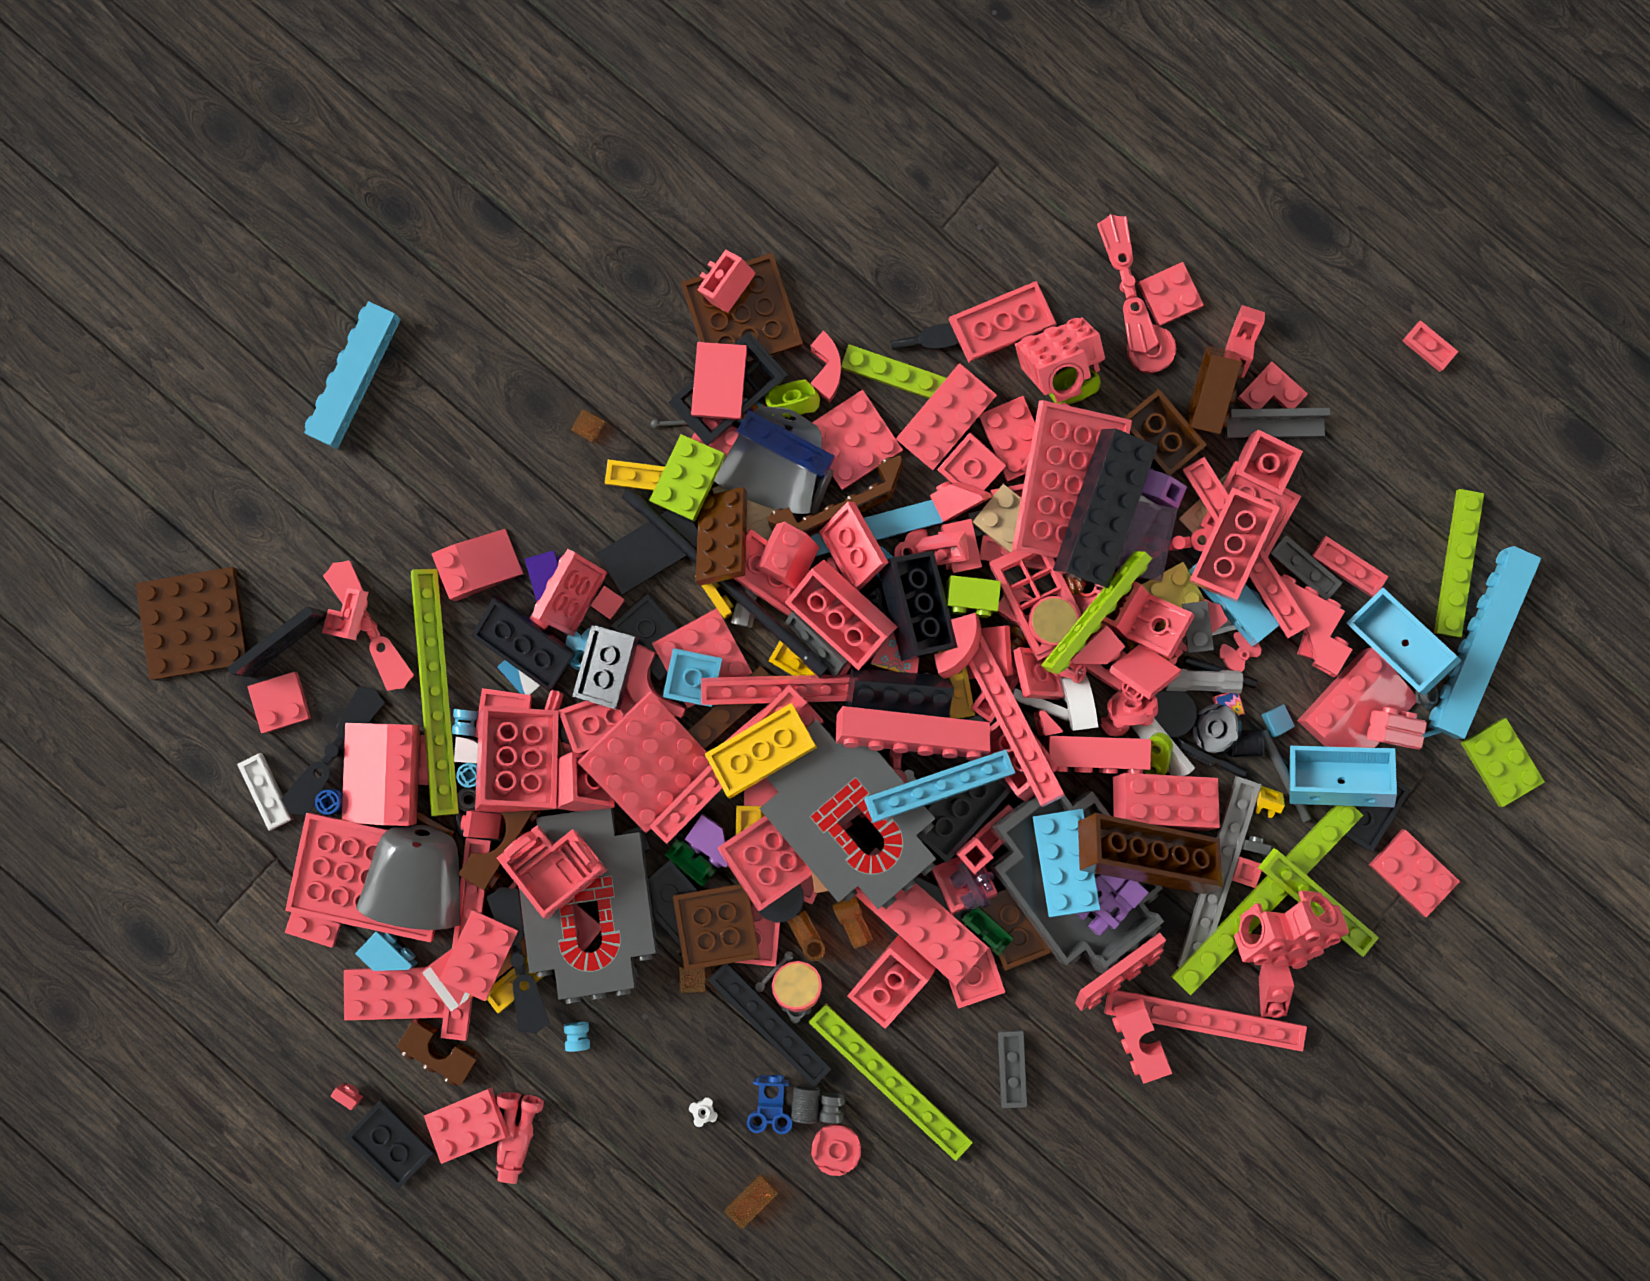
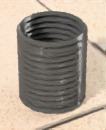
M808 1085L795 1086L793 1090L791 1120L804 1124L818 1122L820 1089Z

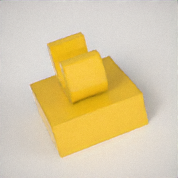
M1261 786L1255 805L1256 813L1259 814L1262 808L1268 809L1269 818H1272L1275 812L1281 814L1285 806L1283 793Z

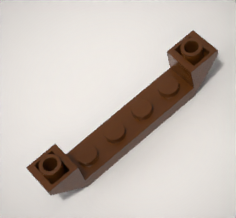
M901 456L887 457L878 465L882 484H873L867 491L859 495L857 493L852 494L840 504H831L825 507L823 512L816 515H807L799 523L796 522L789 507L777 509L767 517L770 529L773 531L776 524L786 522L812 537L818 534L847 502H855L860 513L892 499L903 469Z

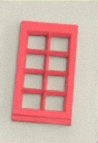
M1014 550L989 562V565L996 580L1001 581L1000 588L1034 656H1036L1037 660H1040L1050 655L1056 646L1039 644L1030 631L1029 622L1023 610L1035 605L1039 600L1060 592L1062 598L1067 599L1075 606L1079 618L1082 614L1062 574L1053 571L1055 565L1053 557L1041 555L1047 568L1031 576L1024 561L1038 554ZM1020 564L1026 578L1010 586L1003 571ZM1050 573L1057 588L1040 595L1034 581ZM1029 583L1036 598L1020 605L1013 591Z

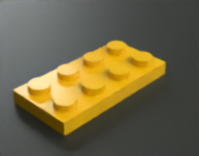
M791 703L705 753V756L726 796L730 799L813 751L817 746L795 706Z

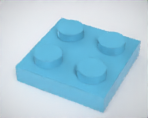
M673 648L663 697L702 705L701 678L718 677L722 657Z

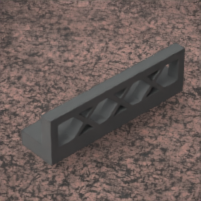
M1330 408L1231 409L1228 412L1229 420L1225 428V439H1248L1249 435L1256 430H1260L1275 438H1322L1325 436L1324 419L1330 415Z

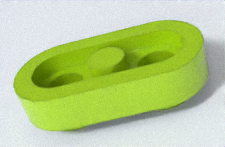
M1157 732L1149 738L1151 739L1150 770L1143 769L1145 774L1166 775L1170 768L1173 743L1168 735Z

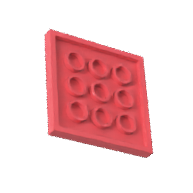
M648 692L577 762L645 833L651 829L649 825L710 765L705 756L707 752L651 692Z

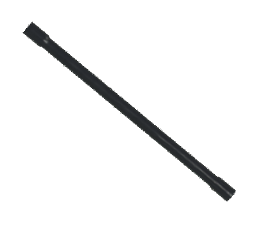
M632 487L627 489L622 498L696 563L697 548L652 508L647 500ZM732 579L716 582L797 655L814 674L821 678L830 667L824 661L808 650Z

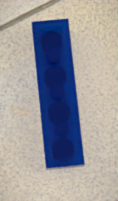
M749 410L736 431L739 435L822 479L835 459V456Z

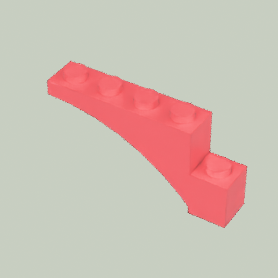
M1283 574L1280 578L1310 624L1303 632L1307 637L1313 654L1314 662L1312 666L1332 677H1336L1352 651L1351 648L1347 647L1349 643L1339 637L1334 639L1330 637L1345 611L1340 609L1341 605L1332 599L1326 601L1318 597L1319 593L1316 590L1307 586L1304 589L1296 585L1297 581L1294 578Z

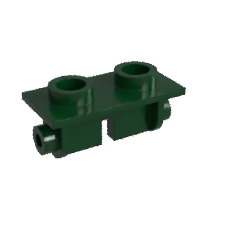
M678 838L664 855L702 887L716 871L713 867L714 864L709 863L701 855H698L695 850L685 843L684 839L681 841Z
M977 904L962 919V924L998 956L1004 952L1014 939L1011 934Z

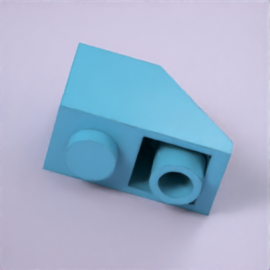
M376 931L355 953L373 971L409 970L418 964L414 959V953L406 947L402 948L396 942L397 937L394 934Z

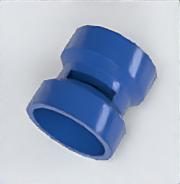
M338 789L321 791L315 799L316 809L322 814L341 812L343 792Z

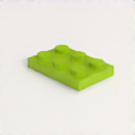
M681 434L649 501L695 522L726 457L725 453Z
M1507 718L1498 720L1461 742V745L1499 807H1504L1545 782Z

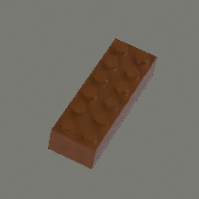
M1094 813L1078 821L1080 871L1206 894L1223 887L1220 838Z

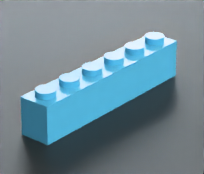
M369 301L366 307L364 306L360 310L358 315L359 321L348 335V344L345 350L339 353L337 358L338 364L334 372H331L327 378V387L324 393L318 396L315 404L316 409L305 423L306 430L304 433L337 450L401 320L395 313Z

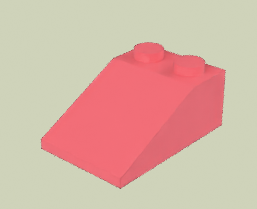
M506 529L466 540L431 553L450 600L455 602L524 574Z
M898 935L847 997L886 1029L929 981L936 967Z

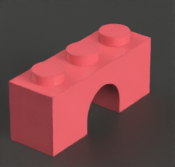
M1143 998L1114 1007L1116 1017L1112 1018L1117 1032H1123L1125 1039H1122L1121 1042L1126 1054H1132L1134 1060L1130 1061L1135 1076L1140 1075L1144 1084L1172 1074L1161 1042L1157 1041L1152 1044L1140 1042V1038L1145 1033L1154 1030Z

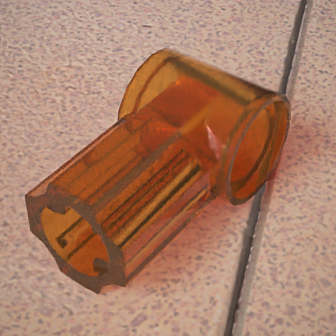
M855 896L847 903L843 899L832 905L854 949L873 940L868 925L862 916L864 914Z
M805 910L787 922L800 944L804 956L811 961H817L825 954V943ZM812 942H817L822 950L819 954L812 955L808 952L807 946Z

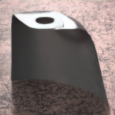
M760 407L745 423L722 463L714 482L726 490L744 487L747 491V500L773 509L789 507L792 513L808 514L811 509L821 453V432L815 424L790 409ZM782 413L791 414L796 420H788L782 416ZM785 425L791 426L793 429L788 431L785 429Z
M428 825L401 826L387 830L381 837L374 852L356 909L364 916L377 922L410 929L438 930L461 925L458 875L459 856L453 837ZM426 830L430 832V835L418 836L414 831ZM418 842L421 843V846L416 848L413 847L412 843Z

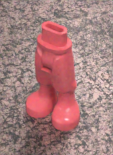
M516 1092L497 1094L496 1103L504 1109L503 1119L509 1132V1136L498 1140V1164L496 1165V1170L499 1171L497 1178L499 1182L516 1184L518 1174L522 1173V1165L527 1155L530 1140L534 1136L533 1118L535 1113L541 1112L544 1106V1100L533 1095L523 1096L521 1120L517 1126L515 1120L521 1094Z

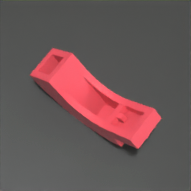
M637 644L626 685L630 696L637 704L648 692H651L676 719L677 717H684L688 708L664 698L652 685L651 667L654 664L657 652Z
M1010 805L1005 806L992 819L984 823L957 851L958 857L973 874L993 859L992 854L1003 844L991 826L1013 810Z

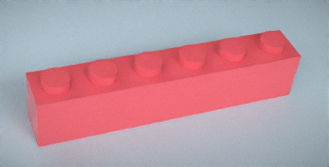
M842 706L837 713L836 743L843 744L847 748L866 746L874 751L893 749L896 753L913 751L918 752L922 756L941 754L944 758L960 756L973 761L985 757L990 752V722Z

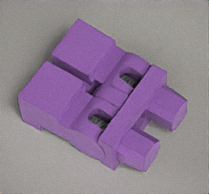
M1094 874L1100 911L1091 912L1096 917L1088 925L1089 929L1099 936L1109 928L1116 929L1128 912L1135 908L1149 893L1137 881ZM1090 912L1075 915L1079 919L1084 920Z

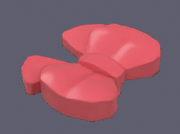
M1239 632L1233 634V637L1239 648L1235 650L1227 644H1222L1219 649V655L1231 671L1242 672L1245 669V661L1249 657H1258L1261 654V647L1259 643L1251 646Z

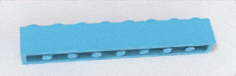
M1515 546L1506 548L1498 554L1496 558L1498 565L1495 572L1491 573L1487 579L1486 585L1488 588L1485 595H1482L1477 603V608L1479 609L1476 616L1468 624L1467 630L1469 633L1466 639L1459 645L1458 653L1460 654L1458 657L1462 661L1448 673L1450 677L1447 684L1443 685L1439 692L1440 701L1437 707H1434L1430 713L1429 720L1431 722L1428 727L1455 739H1465L1540 563V557Z

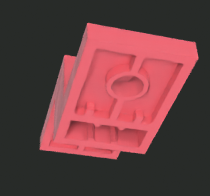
M1067 577L1065 580L1081 613L1086 611L1103 590L1101 587H1094L1091 593L1084 594L1083 590L1087 585L1086 583L1071 577ZM1134 581L1131 590L1127 594L1122 595L1117 602L1115 610L1106 615L1101 623L1107 625L1113 633L1171 659L1195 615L1190 611L1149 594L1142 584ZM1159 621H1165V629L1161 632H1156L1154 630L1155 625Z

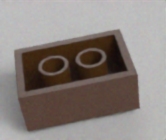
M1206 345L1186 418L1192 428L1218 434L1221 433L1222 427L1226 428L1229 420V413H1227L1229 403H1234L1237 389H1234L1237 379H1241L1244 365L1241 364L1242 361L1236 352Z
M1160 389L1124 417L1125 419L1132 420L1130 435L1158 446L1151 467L1163 474L1172 475L1207 445Z

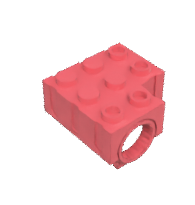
M1083 317L1070 319L1067 324L1047 328L1041 334L1024 337L1020 342L1015 343L1021 369L1044 395L1054 394L1057 403L1082 394L1081 386L1083 381L1091 377L1089 366L1095 372L1100 371L1099 363L1105 359L1100 334ZM1066 366L1074 367L1077 371V379L1073 386L1063 391L1055 390L1052 386V381L1056 372Z
M536 826L512 842L497 857L504 869L545 919H549L555 914V911L564 907L575 898L576 894L585 890L597 877L602 876L608 871L578 831L574 829L554 843L547 837V833L542 827Z
M1303 890L1299 892L1301 902L1286 913L1263 912L1261 903H1256L1240 916L1239 932L1234 935L1242 961L1254 962L1255 965L1273 964L1274 967L1292 966L1294 969L1305 967L1308 964V960L1322 955L1325 948L1341 941L1340 938L1349 933L1340 906L1332 905L1322 893ZM1310 901L1318 903L1325 912L1317 917L1311 908ZM1256 916L1261 921L1262 935L1249 934L1250 922Z

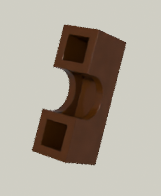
M420 1018L412 1020L396 1048L401 1050V1054L410 1060L415 1058L423 1063L422 1067L432 1073L438 1072L443 1075V1079L447 1083L461 1086L469 1077L481 1055L462 1043L456 1045L449 1055L439 1054L433 1045L434 1037L439 1029Z

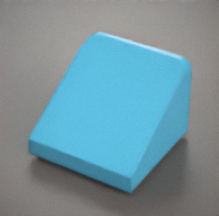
M1284 704L1261 714L1272 737H1277L1295 727Z

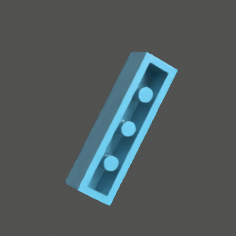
M1195 564V565L1189 570V573H1190L1191 576H1192V574H1193V572H1194L1195 567H1196L1197 564ZM1246 584L1237 603L1201 588L1214 603L1221 605L1227 619L1251 646L1260 642L1279 626L1269 608L1262 604L1260 595L1255 590H1250Z

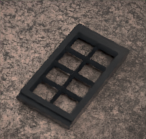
M750 332L734 344L746 345L747 351L757 361L745 371L744 380L756 393L745 402H742L741 417L788 377V374ZM759 365L772 378L761 388L748 376ZM693 379L668 403L703 443L708 446L738 420L723 419L717 427L711 430L700 417H693L691 415L692 408L685 401L693 393Z

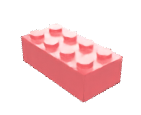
M1232 487L1190 578V583L1237 603L1280 507Z
M825 560L809 571L785 601V604L858 670L874 656L898 628Z
M1071 736L1043 737V746L1057 763L1058 767L1055 771L1068 772V767H1074V772L1093 773V768H1099V773H1118V768L1123 769V773L1143 774V769L1150 770L1151 739Z
M1123 773L1113 777L1114 817L1176 830L1209 831L1220 828L1218 778Z

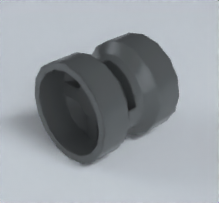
M831 1092L821 1093L820 1103L823 1106L819 1111L818 1120L826 1123H842L844 1113L840 1107L845 1104V1095Z

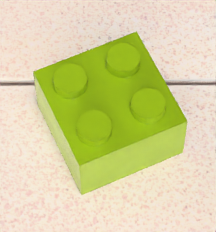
M951 575L946 580L945 598L949 613L951 615L963 616L966 612L976 613L978 618H988V616L998 611L1001 581Z

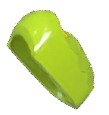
M1070 366L1056 374L1052 381L1054 389L1063 391L1073 386L1077 379L1076 369ZM1089 368L1091 377L1083 381L1081 386L1082 394L1061 401L1058 404L1064 402L1070 405L1097 393L1101 384L1098 373ZM1050 393L1049 396L1053 402L1057 403L1054 394Z
M806 379L777 386L765 397L767 407L787 408L799 415L815 412L820 404L817 389L811 386ZM782 413V416L785 418L794 417L791 414Z

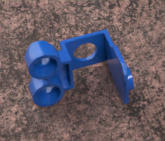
M760 1075L754 1079L753 1084L759 1085L758 1111L750 1113L747 1119V1126L751 1132L760 1133L764 1131L767 1123L772 1124L774 1131L778 1134H786L791 1130V1116L783 1112L784 1086H789V1080L784 1079L785 1076ZM766 1086H777L779 1093L775 1098H768L764 1093V1088ZM754 1117H760L762 1123L759 1125L754 1124ZM785 1118L787 1124L784 1126L779 1125L778 1119Z

